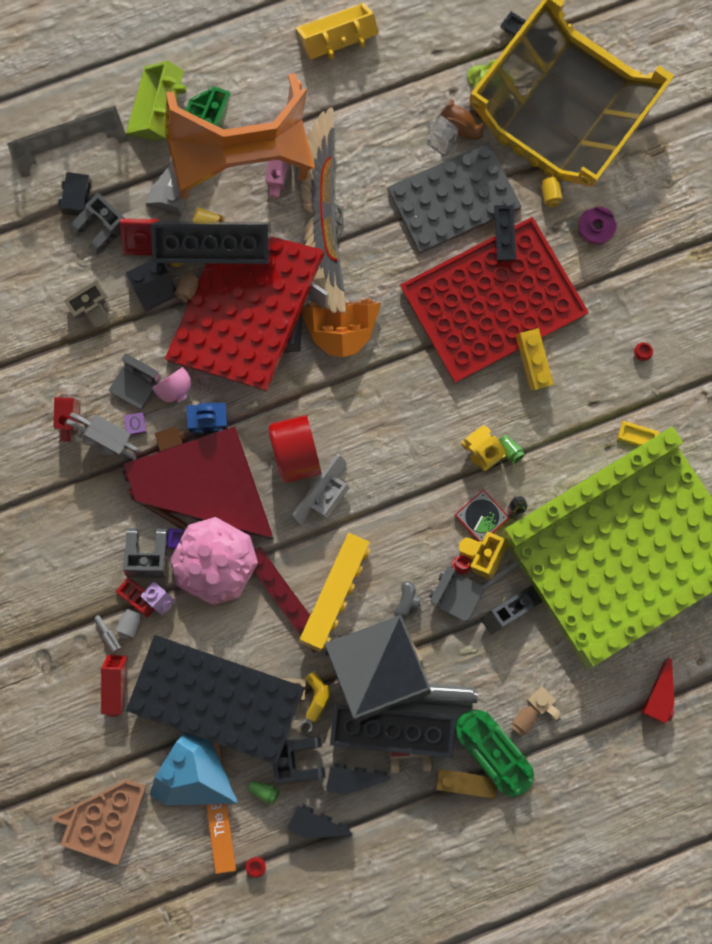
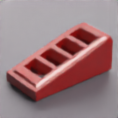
M129 577L115 591L146 618L155 610L144 599L137 605L145 590ZM132 585L133 588L125 595L124 593ZM138 590L139 592H138V593L135 595V597L131 600L130 598H131V597L135 594V592Z

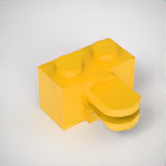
M488 531L482 542L471 538H464L459 544V551L462 555L473 560L471 564L473 573L492 581L508 548L506 539Z

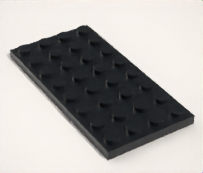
M154 635L126 711L278 765L305 687Z

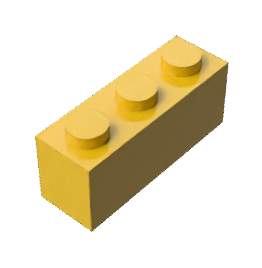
M539 328L516 334L530 390L554 385Z

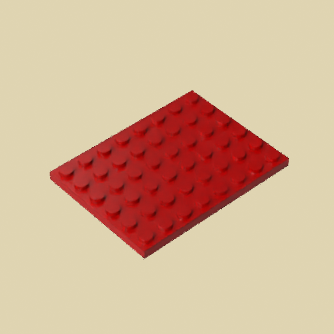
M533 216L515 225L516 262H497L495 236L400 284L404 296L454 384L519 351L516 334L539 328L542 339L589 313Z
M271 236V262L269 264L206 263L198 281L197 291L192 301L190 300L165 360L267 392L323 260L324 250Z

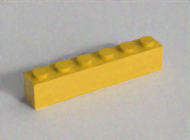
M348 532L298 643L318 652H321L322 648L326 649L325 643L330 642L331 639L328 637L330 630H335L339 622L336 619L338 612L343 613L347 604L344 601L346 594L351 595L355 586L352 583L354 576L359 577L363 566H360L362 559H367L371 550L367 548L370 543L369 541Z

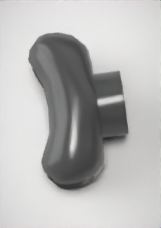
M408 581L401 585V600L394 610L395 616L401 615L402 619H406L410 611L417 612L421 599L420 596L415 595V585Z

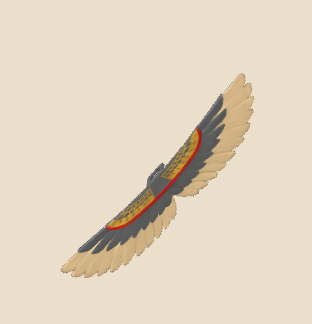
M330 107L326 115L325 112H322L319 119L314 121L313 130H309L308 143L315 169L308 171L307 178L301 180L303 184L300 187L305 193L301 194L305 202L303 207L308 212L315 214L304 229L306 233L304 236L305 245L322 249L325 252L313 283L329 294L328 307L326 309L330 308L331 312L335 314L338 309L339 312L344 314L346 312L345 288L335 221L343 225L344 219L343 209L334 203L335 129L334 111ZM336 209L340 213V219L337 217Z

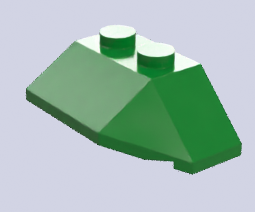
M212 86L208 88L209 90L189 100L185 111L222 128L231 92Z

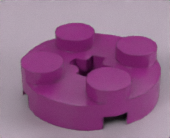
M600 206L585 210L578 223V233L588 243L604 245L612 239L616 232L617 223L613 213L607 208ZM600 222L602 229L597 230L592 224Z

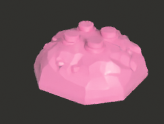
M217 517L188 525L170 558L178 587L211 605L239 598L258 564L250 535Z

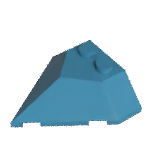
M186 732L175 743L159 769L150 791L151 796L165 805L238 803L221 760L212 744L213 742Z

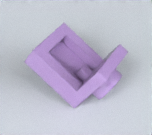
M152 582L141 595L162 616L176 602L155 582Z

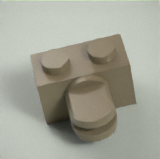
M97 280L64 300L75 318L84 313L92 326L103 327L107 324L108 316L100 303L107 299L108 296Z

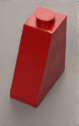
M107 655L101 667V714L116 717L123 712L128 655Z

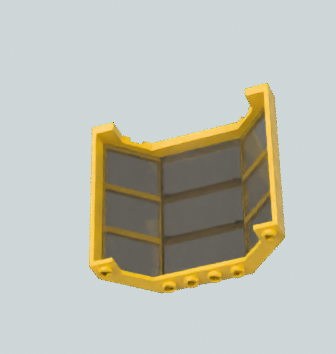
M542 0L471 92L469 102L502 145L509 146L515 154L528 159L531 165L538 166L544 170L547 176L555 177L561 181L594 187L671 84L675 75L658 65L654 73L642 75L641 71H635L579 33L572 24L568 25L564 20L566 16L563 12L564 0Z

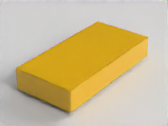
M622 421L617 440L641 446L659 435L660 432Z

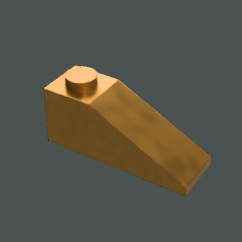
M438 769L435 790L496 799L497 786L489 777Z

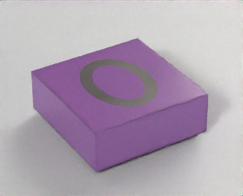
M143 412L124 416L126 431L131 433L130 435L147 433Z

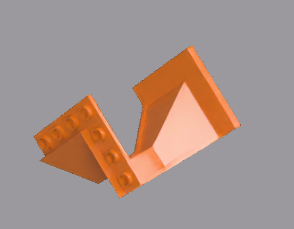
M296 73L288 74L290 88L287 105L273 122L238 128L222 129L178 107L174 91L166 92L165 136L181 199L189 198V190L223 170L235 166L280 160L300 168L299 180L307 178L308 171L315 169L302 121L307 89H302L301 81L297 80Z

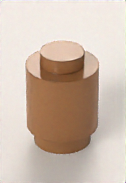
M185 273L184 277H181L174 293L177 296V300L183 303L192 301L199 286V279L196 276Z
M523 706L512 720L513 724L510 727L521 736H524L538 722L539 718L537 715L539 713L530 706L528 708Z

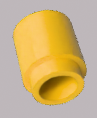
M557 178L544 179L541 185L544 204L549 205V207L560 205L563 197Z

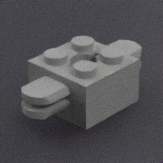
M71 412L70 417L84 426L69 419L66 421V424L80 431L78 437L82 439L81 442L89 447H98V452L108 457L109 455L121 454L135 461L136 456L123 449L124 447L136 454L139 453L140 449L127 442L131 433L97 414L89 416L86 420Z

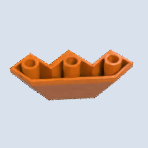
M370 298L361 299V302L345 301L346 312L342 314L337 309L335 314L331 312L330 308L324 309L313 301L307 302V305L302 307L300 313L314 343L330 356L346 357L357 354L370 340L381 307L380 302H373V299Z

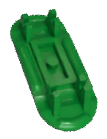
M477 709L463 713L456 724V733L461 744L503 794L510 797H518L525 794L531 788L534 781L533 767L489 713Z

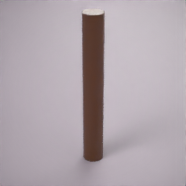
M141 505L182 530L187 526L186 522L169 512Z

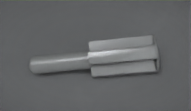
M96 616L95 621L103 632V639L112 653L118 652L122 648L114 633L107 629L101 617Z

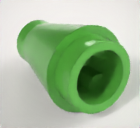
M504 435L499 439L506 452L505 455L508 462L511 461L512 464H515L523 459L525 456L523 453L524 449L510 439L508 435Z
M252 781L248 788L249 793H252L267 805H274L280 792L274 785Z

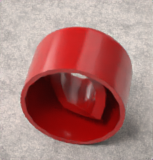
M307 414L274 422L268 426L276 465L283 483L322 475Z

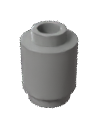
M126 609L115 630L119 633L118 637L129 640L130 637L134 638L141 622V615Z

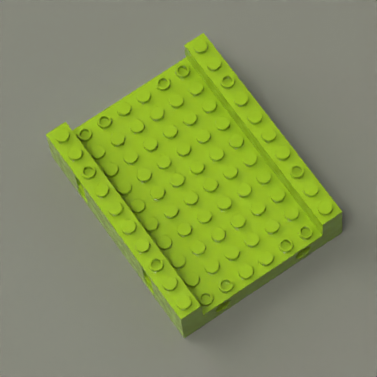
M673 426L505 528L501 535L502 538L506 539L510 552L518 561L521 569L586 670L594 667L712 592V497L679 449L684 442Z

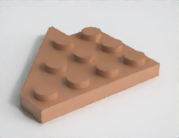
M126 779L53 816L51 820L67 825L61 846L119 865L147 786Z

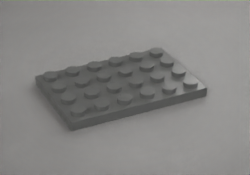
M489 142L390 185L387 188L419 254L494 221V205H513L514 212L522 207Z

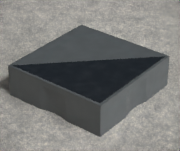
M401 615L325 643L327 653L341 684L354 723L379 715L391 707L405 705L431 694V687Z

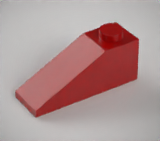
M670 658L664 660L641 714L661 724H665L667 721L670 722L675 713L673 710L675 705L673 665Z

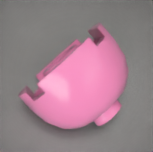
M182 367L152 389L161 400L165 402L177 400L179 403L188 397L186 393L191 388V378L185 368Z

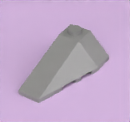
M171 163L152 186L146 200V205L181 216L187 199H181L173 164Z

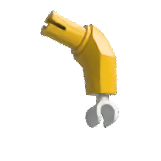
M316 671L305 677L315 691L313 701L306 713L307 720L302 721L300 724V728H302L304 723L310 724L307 732L312 730V722H317L324 712L331 695L330 686L324 685Z

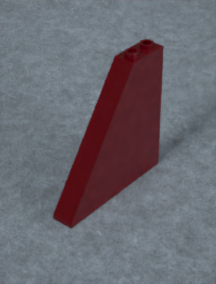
M236 427L124 464L125 470L122 472L125 481H129L131 488L128 489L132 500L135 499L139 505L149 506L199 521L217 517L244 533L269 540L274 539Z

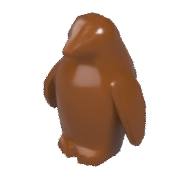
M450 99L437 116L438 120L445 121L448 125L447 131L453 136L457 134L464 138L478 140L483 135L485 124H476L473 116L464 108L455 105L453 99Z

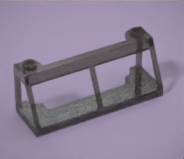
M112 106L10 141L7 145L13 162L23 178L31 175L30 168L32 164H37L34 156L36 154L105 131L108 139L114 137L118 140L119 144L127 142L128 139L117 108Z

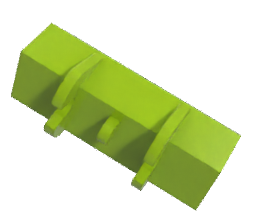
M168 60L144 66L126 135L153 141L166 139V92L174 91L176 100L178 94H185L187 92V87L181 85L184 70Z

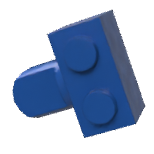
M204 403L186 406L187 425L190 433L202 435L205 431L217 433L228 429L226 403Z

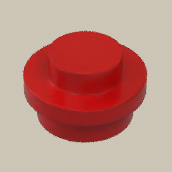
M641 342L634 348V355L640 361H648L653 356V348L649 343Z
M460 555L452 560L451 567L458 574L463 575L470 571L471 563L468 557Z
M252 857L246 863V872L252 878H259L266 871V864L260 857Z

